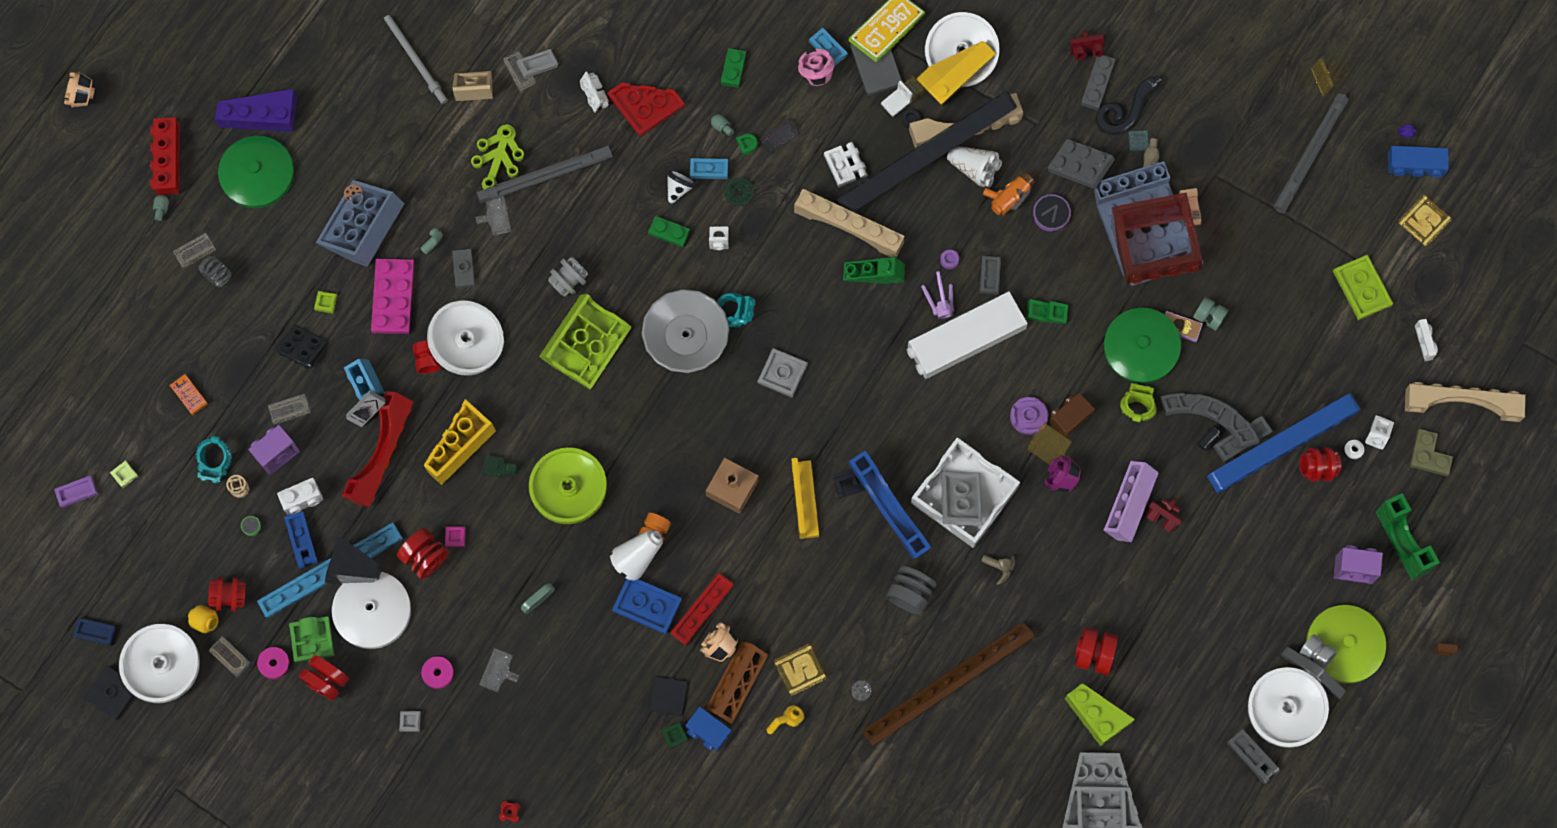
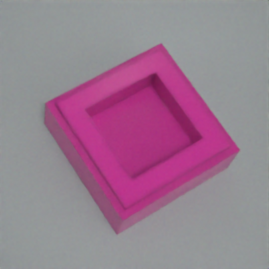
M445 527V547H465L466 528Z

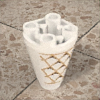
M957 146L951 149L947 155V160L982 187H990L992 185L993 176L1002 165V160H999L998 153L990 150Z

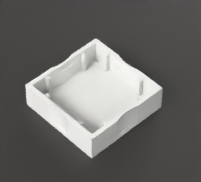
M956 438L941 458L934 472L925 479L913 495L911 504L974 548L1016 492L1020 482L998 466L986 461L980 453L959 438ZM941 472L980 474L982 526L943 524Z

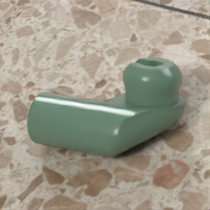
M433 228L430 231V236L432 237L420 247L425 254H428L441 240L443 235L438 228Z

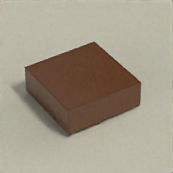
M1438 643L1433 648V653L1436 655L1453 656L1458 652V645Z

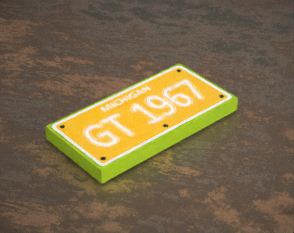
M888 0L849 38V42L877 63L925 16V11L910 0Z

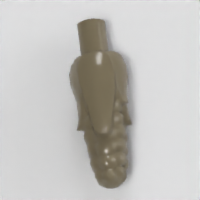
M1150 139L1149 147L1144 153L1143 168L1158 163L1159 150L1156 148L1157 139Z

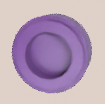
M946 250L941 254L940 263L945 269H954L959 263V255L954 250Z

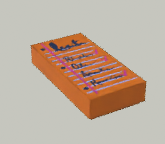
M186 374L170 384V387L192 416L208 405Z

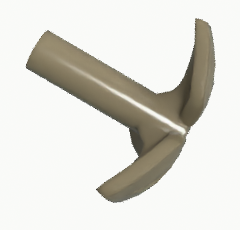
M987 555L983 556V563L1003 572L1002 578L996 583L997 585L1005 582L1010 577V571L1013 570L1015 565L1014 555H1011V560L999 559V561Z

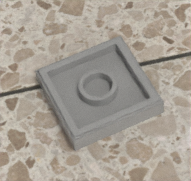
M773 348L757 382L793 398L808 362Z

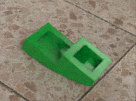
M1033 299L1028 300L1026 319L1066 324L1068 305L1053 301L1046 303Z

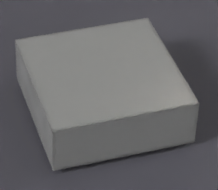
M400 711L399 731L420 732L421 712Z

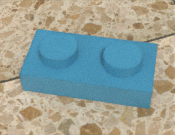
M824 28L820 29L809 39V43L815 49H824L829 52V55L834 59V67L848 55Z
M690 158V179H728V159Z

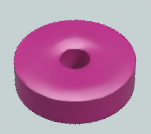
M270 647L259 655L257 666L260 673L266 678L279 679L288 672L290 659L282 649ZM273 660L277 661L275 666L270 665Z
M432 657L424 663L421 674L424 682L429 687L442 689L451 683L454 670L447 659ZM436 670H441L439 676L434 675Z

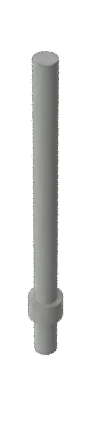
M390 15L385 16L384 20L428 83L431 93L436 95L441 104H445L448 100L441 91L442 88L439 83L434 81Z

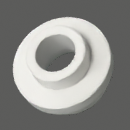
M1351 440L1345 445L1344 451L1349 458L1358 459L1364 453V446L1358 440ZM1352 446L1357 447L1358 451L1354 452Z

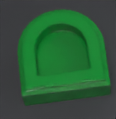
M744 134L736 137L743 156L757 149V139L754 135Z

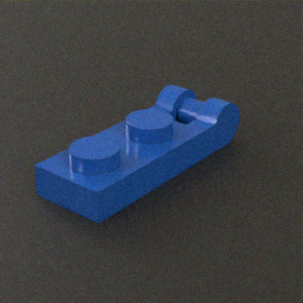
M304 512L284 517L299 569L304 568L305 565L310 563H319ZM308 551L309 556L303 558L301 553Z

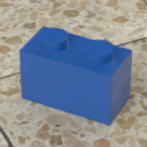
M701 707L697 709L685 725L688 730L686 733L695 740L697 738L701 739L704 742L702 745L711 752L713 749L718 752L732 733L731 729Z

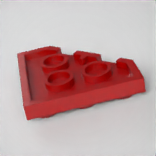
M622 82L607 92L608 97L639 137L685 107V103L675 90L672 89L662 90L656 89V87L630 85V83Z

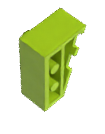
M1083 683L1065 697L1067 703L1100 746L1135 720Z

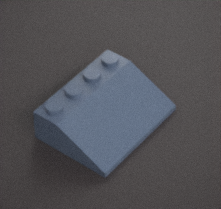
M353 180L350 185L355 184L361 187L363 195L361 193L355 194L350 202L346 200L345 196L342 197L316 243L354 263L368 267L404 203L391 191Z

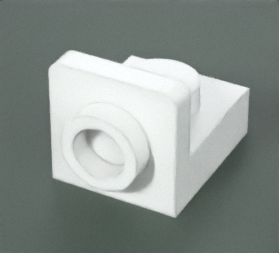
M1376 415L1365 443L1383 450L1390 437L1394 422Z

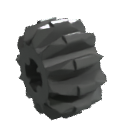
M208 256L199 266L200 273L216 287H222L231 278L230 270L214 256Z

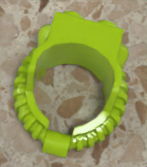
M1131 383L1129 392L1125 393L1120 403L1122 413L1136 422L1153 418L1157 412L1154 398L1152 397L1154 388ZM1133 402L1142 403L1148 412L1142 415L1135 414L1128 404Z

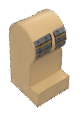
M1197 188L1181 190L1178 194L1181 217L1185 227L1201 224Z

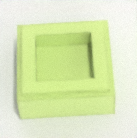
M126 460L110 472L122 488L138 477Z

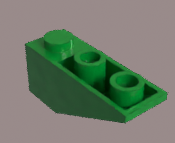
M896 257L844 262L843 281L882 284L904 282L905 264Z

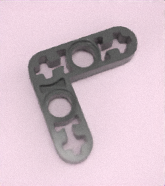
M1287 646L1281 653V656L1288 662L1317 679L1337 699L1340 700L1346 693L1323 668Z

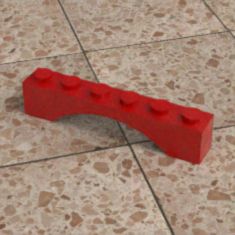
M385 391L383 398H385L386 403L378 410L380 433L376 449L366 466L356 475L349 478L342 494L343 498L359 506L370 507L374 501L375 493L382 482V477L389 465L392 452L395 450L397 440L404 429V423L411 412L413 401L397 392Z

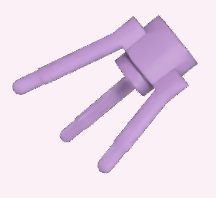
M937 271V281L941 301L937 303V306H935L924 285H922V289L933 309L934 316L938 315V319H944L953 316V285H949L948 303L945 300L940 272Z

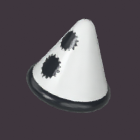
M674 171L667 172L668 202L674 203L689 190L696 187L695 182L686 176Z

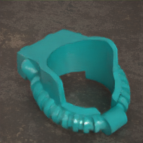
M730 292L717 299L720 307H723L730 300L738 303V310L734 317L730 316L727 318L729 327H740L742 324L746 325L747 322L752 321L755 299L752 297Z
M212 435L211 438L201 441L197 447L196 459L198 460V470L200 471L197 477L202 481H207L208 479L212 480V483H219L227 475L226 469L229 468L228 466H230L232 461V453H230L229 446L223 440L221 441V437ZM212 443L218 444L224 453L223 462L216 468L211 467L205 459V448Z

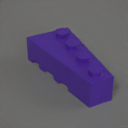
M294 89L219 101L217 102L215 120L219 128L293 132L297 96Z

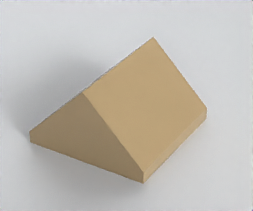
M492 72L454 73L453 93L455 100L493 99Z

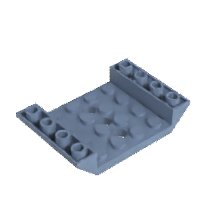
M1164 161L1102 180L1094 189L1097 208L1119 267L1131 286L1203 264L1198 247H1193L1172 194L1169 186L1170 175ZM1166 220L1168 226L1163 228L1159 226L1158 221ZM1147 225L1151 231L1144 233L1141 231V226ZM1131 231L1133 237L1127 239L1123 236V232Z

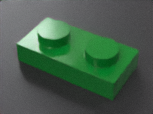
M728 48L721 85L739 88L746 51Z
M657 216L654 217L648 231V235L682 248L690 233L689 228Z

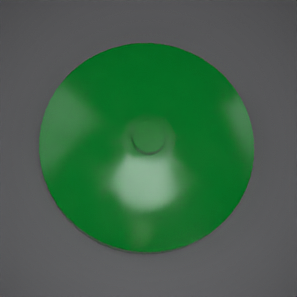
M249 136L238 140L225 151L219 163L218 177L222 189L233 202L247 208H263L276 203L288 192L294 178V165L290 154L278 141L265 136Z
M1134 308L1117 316L1108 327L1104 340L1105 357L1112 370L1123 379L1134 383H1151L1165 377L1175 367L1181 351L1180 335L1175 324L1165 314L1150 308Z

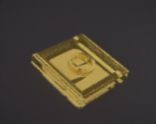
M1423 195L1399 219L1398 223L1422 244L1427 246L1452 219Z
M809 643L774 660L791 696L826 680V676Z

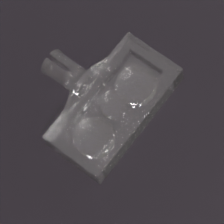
M504 196L486 201L487 215L477 216V224L488 222L493 236L511 232Z
M494 648L479 685L498 693L505 679L517 683L520 675L509 671L513 655Z

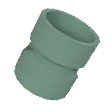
M1205 297L1193 318L1201 323L1207 322V326L1216 331L1229 310L1221 305L1215 306L1213 300Z

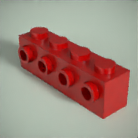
M176 117L154 118L153 125L150 127L151 136H153V143L150 144L151 154H153V160L150 161V168L153 171V178H150L151 189L157 195L180 194V124Z

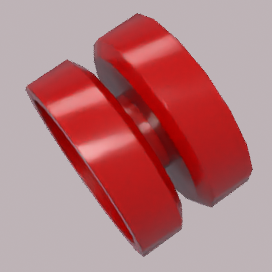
M313 654L308 663L317 672L314 673L309 669H303L298 678L319 695L334 701L339 695V691L331 683L333 682L340 687H344L350 678L326 660Z

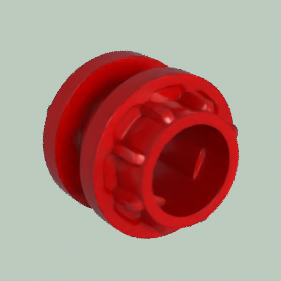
M1330 447L1322 448L1321 451L1317 448H1309L1300 457L1301 474L1311 482H1317L1320 478L1323 481H1332L1334 477L1340 474L1341 458Z
M218 576V580H211L209 583L208 605L216 607V611H221V605L231 606V611H236V608H242L245 602L246 583L238 581V577H233V582H223L222 576Z

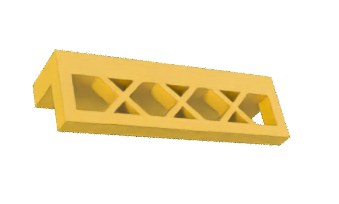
M792 458L800 539L819 537L811 460L798 462V458Z

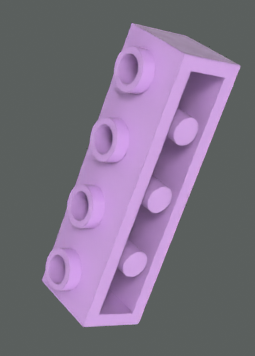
M1130 462L1105 525L1104 531L1118 541L1132 542L1158 476V472L1147 463Z

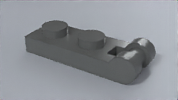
M1243 729L1227 742L1263 784H1267L1272 775H1277L1280 772L1274 762ZM1263 764L1268 768L1265 772L1260 768Z

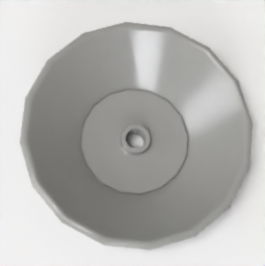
M685 289L666 293L655 301L644 317L642 337L646 351L654 361L670 371L683 373L705 369L719 359L727 345L729 334L726 314L715 299L700 291ZM684 333H689L688 337H683L682 335Z

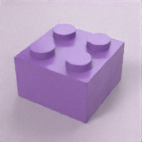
M279 425L270 428L261 440L257 439L251 444V448L248 449L269 476L300 452L295 443Z
M1356 546L1343 547L1335 557L1334 579L1373 584L1381 576L1383 553H1379L1376 549L1371 548L1358 550Z

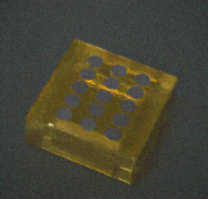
M914 76L904 83L912 92V102L925 92V88Z

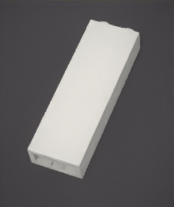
M1007 292L910 340L906 350L911 359L914 358L917 365L915 366L918 373L927 379L1025 330L1027 322L1010 292Z

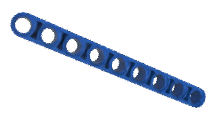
M1349 393L1213 471L1207 478L1215 491L1220 493L1352 417L1361 408L1352 394Z

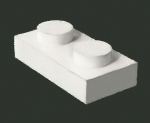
M1426 319L1419 320L1415 325L1424 360L1430 361L1437 355V345L1431 337V325L1427 323Z

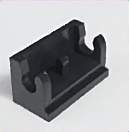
M852 469L833 474V482L839 499L866 491Z

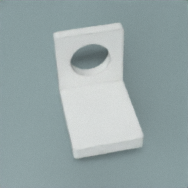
M899 81L897 90L883 100L881 105L894 117L912 102V92Z
M710 227V249H728V227ZM717 231H721L725 235V237L713 236Z

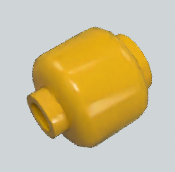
M198 605L191 609L188 614L190 627L201 633L213 631L218 625L219 620L216 611L207 606Z

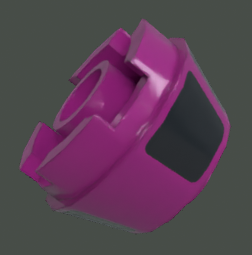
M1060 454L1059 459L1054 458L1047 470L1050 472L1049 480L1045 479V485L1050 487L1052 491L1070 492L1080 480L1081 468L1069 456Z

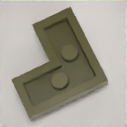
M1418 429L1410 467L1448 476L1453 456L1434 452L1438 434Z

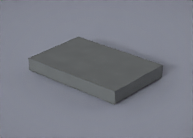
M853 44L850 45L867 96L897 88L898 82H902L891 49L876 63Z

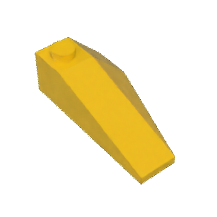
M981 41L929 66L917 80L943 106L996 53L984 41Z

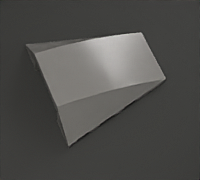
M1080 752L1062 828H1142L1120 753Z

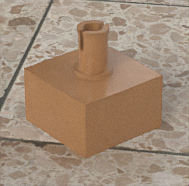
M724 458L706 489V496L740 514L759 481L758 475Z

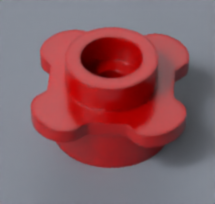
M502 802L501 814L499 815L500 820L517 822L519 820L518 810H520V805L518 803Z

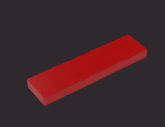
M718 573L670 634L686 646L734 587V584Z

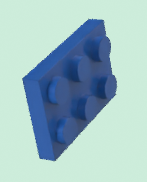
M626 579L612 612L666 635L682 598L639 579L635 581Z

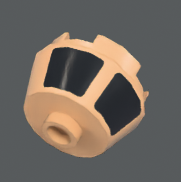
M70 72L69 77L73 78H69L65 98L69 99H65L64 104L71 105V107L87 106L89 98L93 99L95 88H92V79L80 72Z
M720 622L716 625L718 629L706 636L701 644L703 647L700 651L705 654V657L722 662L735 652L738 639L730 626Z

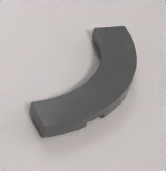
M1176 393L1160 396L1166 416L1191 413L1208 417L1224 426L1234 436L1241 449L1259 444L1260 442L1250 423L1238 414V411L1220 400L1201 394Z

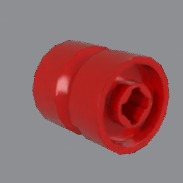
M427 340L417 342L412 346L414 357L417 358L415 360L417 373L428 374L441 369V365L430 352Z

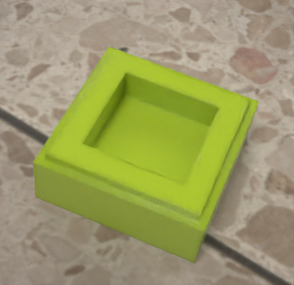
M318 291L314 310L334 314L337 294Z

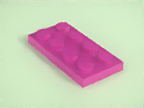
M376 259L372 333L410 334L414 260Z

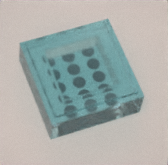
M1147 130L1128 132L1130 151L1146 150L1149 147Z

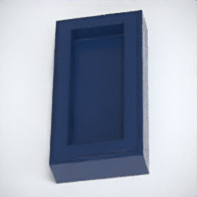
M78 617L72 636L112 646L117 627Z

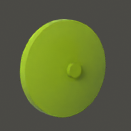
M561 448L546 454L533 468L529 480V493L535 508L545 518L560 524H575L590 518L601 507L607 491L606 476L601 464L594 456L577 448Z
M1338 605L1328 608L1320 613L1309 627L1306 642L1312 635H1316L1323 640L1324 646L1328 644L1337 650L1334 659L1325 671L1338 683L1350 684L1363 681L1375 673L1383 662L1386 653V639L1382 627L1370 613L1359 607Z

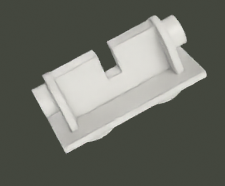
M585 72L580 80L582 90L585 91L588 103L592 106L595 113L600 106L606 108L609 105V100L604 90L597 91L602 88L598 76L594 73L588 74Z

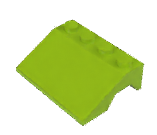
M582 294L574 303L539 357L558 371L586 388L591 389L632 327L615 314L603 309L588 294Z

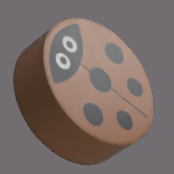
M355 184L346 187L344 191L346 200L350 202L351 198L357 193L363 195L362 188Z

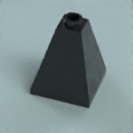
M338 537L326 572L325 583H373L375 579L379 580L382 569L379 568V563L343 538Z

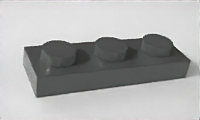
M1105 55L1096 58L1081 102L1082 106L1095 110L1099 109L1115 62L1114 58Z
M1262 416L1250 423L1259 440L1273 432ZM1230 435L1215 444L1213 448L1225 463L1249 447L1241 449L1234 436Z

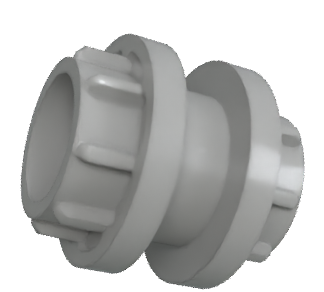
M570 257L567 261L563 258L560 261L563 267L558 271L553 268L550 271L552 275L548 278V281L564 297L569 293L572 295L576 293L573 287L578 282L582 285L586 283L584 279L588 276V272L573 257Z

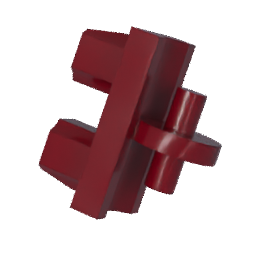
M1085 30L1082 31L1081 37L1070 40L1071 56L1074 55L1076 60H1083L1086 58V53L1092 52L1094 57H1101L1103 55V34L1087 35Z
M1175 498L1171 502L1163 499L1161 503L1167 509L1154 501L1150 504L1147 518L1156 522L1159 516L1163 515L1167 519L1162 528L1168 532H1171L1182 522L1181 518L1170 512L1172 510L1178 513L1180 508L1174 505L1177 501Z

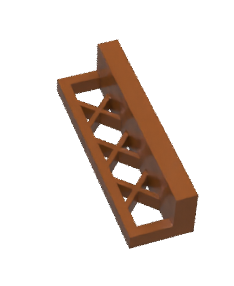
M741 641L705 711L732 724L768 654L753 644ZM756 652L760 657L757 663L753 664L752 658ZM749 670L750 676L747 681H744L743 675L745 671ZM737 688H740L741 693L739 697L735 699L734 692ZM731 705L732 711L727 717L723 713L726 707Z

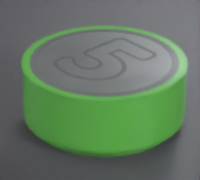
M247 516L241 522V529L246 535L255 536L261 530V522L255 516Z

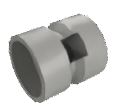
M1312 635L1304 644L1299 654L1312 660L1325 670L1334 659L1337 650L1328 644L1324 646L1323 640L1316 635Z

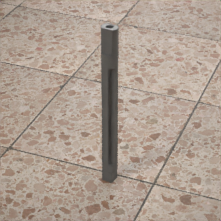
M1338 93L1332 102L1329 111L1273 205L1277 212L1285 213L1302 180L1348 103L1349 99L1345 94Z
M605 146L477 192V196L481 204L613 158L609 146Z

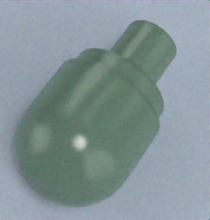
M717 114L712 117L711 125L718 132H725L728 136L733 134L734 130L729 127L730 123L724 116Z
M158 195L154 199L153 211L155 212V220L161 221L163 214H166L168 211L169 199L165 195Z

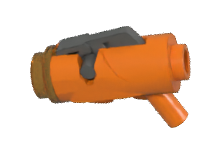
M1023 173L1007 184L1004 190L995 192L985 188L983 195L994 199L991 202V208L997 215H1005L1010 209L1017 210L1030 194V190L1035 182L1030 175Z

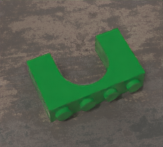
M1403 493L1386 500L1375 513L1409 577L1413 581L1431 572L1440 562L1431 545L1421 549L1414 541L1406 521L1407 515L1412 510Z

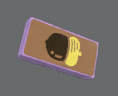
M1166 311L1165 315L1175 324L1180 337L1196 342L1203 323Z

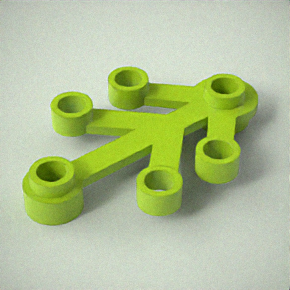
M502 125L496 135L487 140L480 139L477 142V147L482 152L486 151L489 146L499 142L498 148L482 156H474L471 159L474 168H480L484 163L494 159L488 177L482 181L483 190L497 185L495 179L501 161H503L509 177L515 178L519 174L518 168L512 164L505 151L508 144L513 151L514 160L521 161L524 158L523 150L518 148L514 141L516 136L515 129L510 125ZM504 131L510 132L508 135H503ZM485 143L486 146L480 147V144ZM520 152L522 155L520 157H516L515 154ZM480 160V163L474 164V161ZM514 169L516 172L511 174L509 173L510 170ZM488 181L493 182L491 186H487L486 183Z

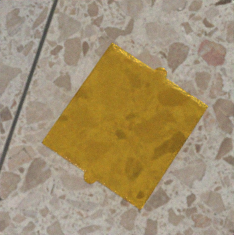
M1320 58L1312 66L1311 70L1322 96H1324L1334 85L1323 59Z
M1043 423L1037 434L1033 435L1034 438L1027 450L1050 465L1054 458L1059 459L1060 454L1065 456L1071 441Z

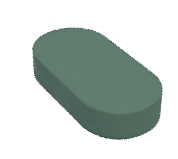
M551 583L544 585L523 603L521 610L525 614L530 613L554 592L555 588Z

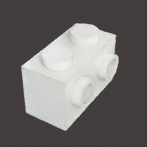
M314 478L277 493L287 515L298 513L307 507H313L324 500Z

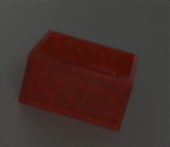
M1187 192L1112 207L1111 228L1126 284H1137L1145 280H1157L1161 277L1177 276L1186 272L1193 273L1202 269V256ZM1184 220L1192 254L1132 265L1125 231Z

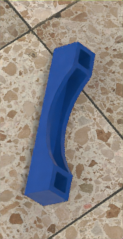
M864 451L847 462L911 558L915 559L931 548L896 500L867 452Z

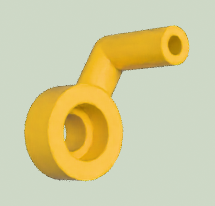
M789 706L782 716L773 720L766 729L767 733L773 734L784 723L793 727L798 726L804 719L803 711L797 706Z

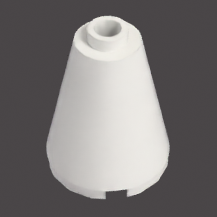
M648 530L615 547L612 550L613 554L610 555V559L617 572L626 574L625 578L628 580H638L663 543L661 534L654 530Z

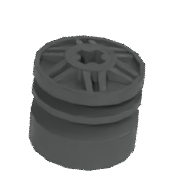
M901 566L898 571L900 575L895 576V580L900 585L891 584L886 598L905 611L922 615L928 603L922 596L931 597V590H935L937 584L926 574L910 567Z

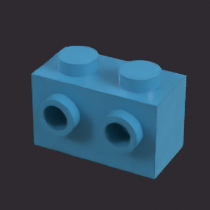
M359 358L344 367L347 378L351 382L359 400L369 390L380 396L385 393L368 359Z

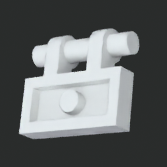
M853 142L846 145L848 151L844 152L842 147L839 146L824 152V157L838 187L856 181L854 173H859L861 178L867 176L866 166L864 162H861L858 148H855ZM852 158L855 165L850 166L847 159Z

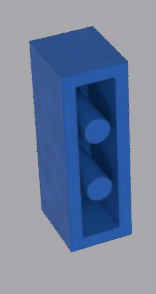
M1391 146L1388 151V173L1395 176L1410 174L1414 177L1431 175L1433 178H1440L1445 176L1449 170L1448 148Z

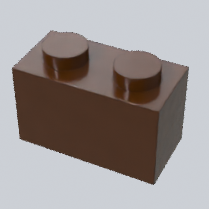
M1080 393L1075 397L1071 395L1064 402L1066 405L1061 409L1057 407L1050 414L1052 417L1049 423L1064 438H1067L1094 413L1095 409Z

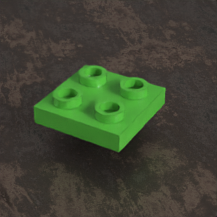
M328 616L322 618L308 617L301 619L299 622L289 623L295 663L308 661L313 654L321 658L334 656L330 619Z

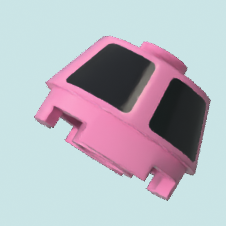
M816 49V52L809 54L805 52L800 57L798 70L809 84L819 86L831 79L834 59L829 55L828 51Z

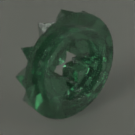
M733 178L724 187V197L728 203L735 207H743L745 204L750 203L754 195L752 184L744 178ZM737 189L739 191L743 189V196L737 195L734 197V195L736 194L735 190Z

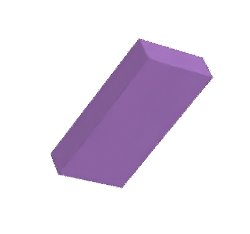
M91 475L54 489L61 508L98 495Z

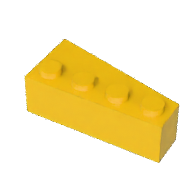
M465 399L460 411L455 414L450 427L443 433V438L426 460L424 467L427 472L442 485L496 432L493 424Z

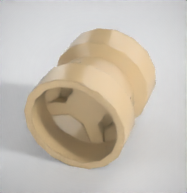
M233 475L227 480V489L234 497L242 498L248 494L249 485L242 476Z

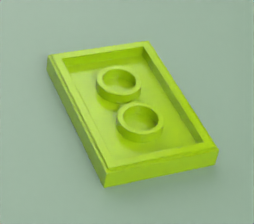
M1368 255L1333 270L1358 320L1393 305Z

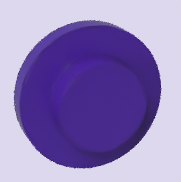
M1402 125V128H1398L1399 136L1404 138H1414L1417 130L1413 129L1414 126Z

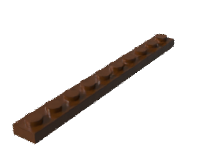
M1023 622L863 729L864 737L872 746L880 742L1022 644H1025L1034 637L1033 632Z

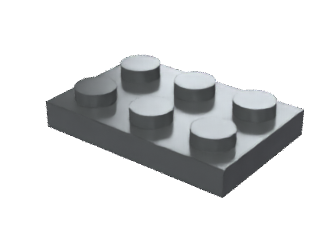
M1066 139L1048 166V170L1053 174L1096 189L1115 159L1113 155Z

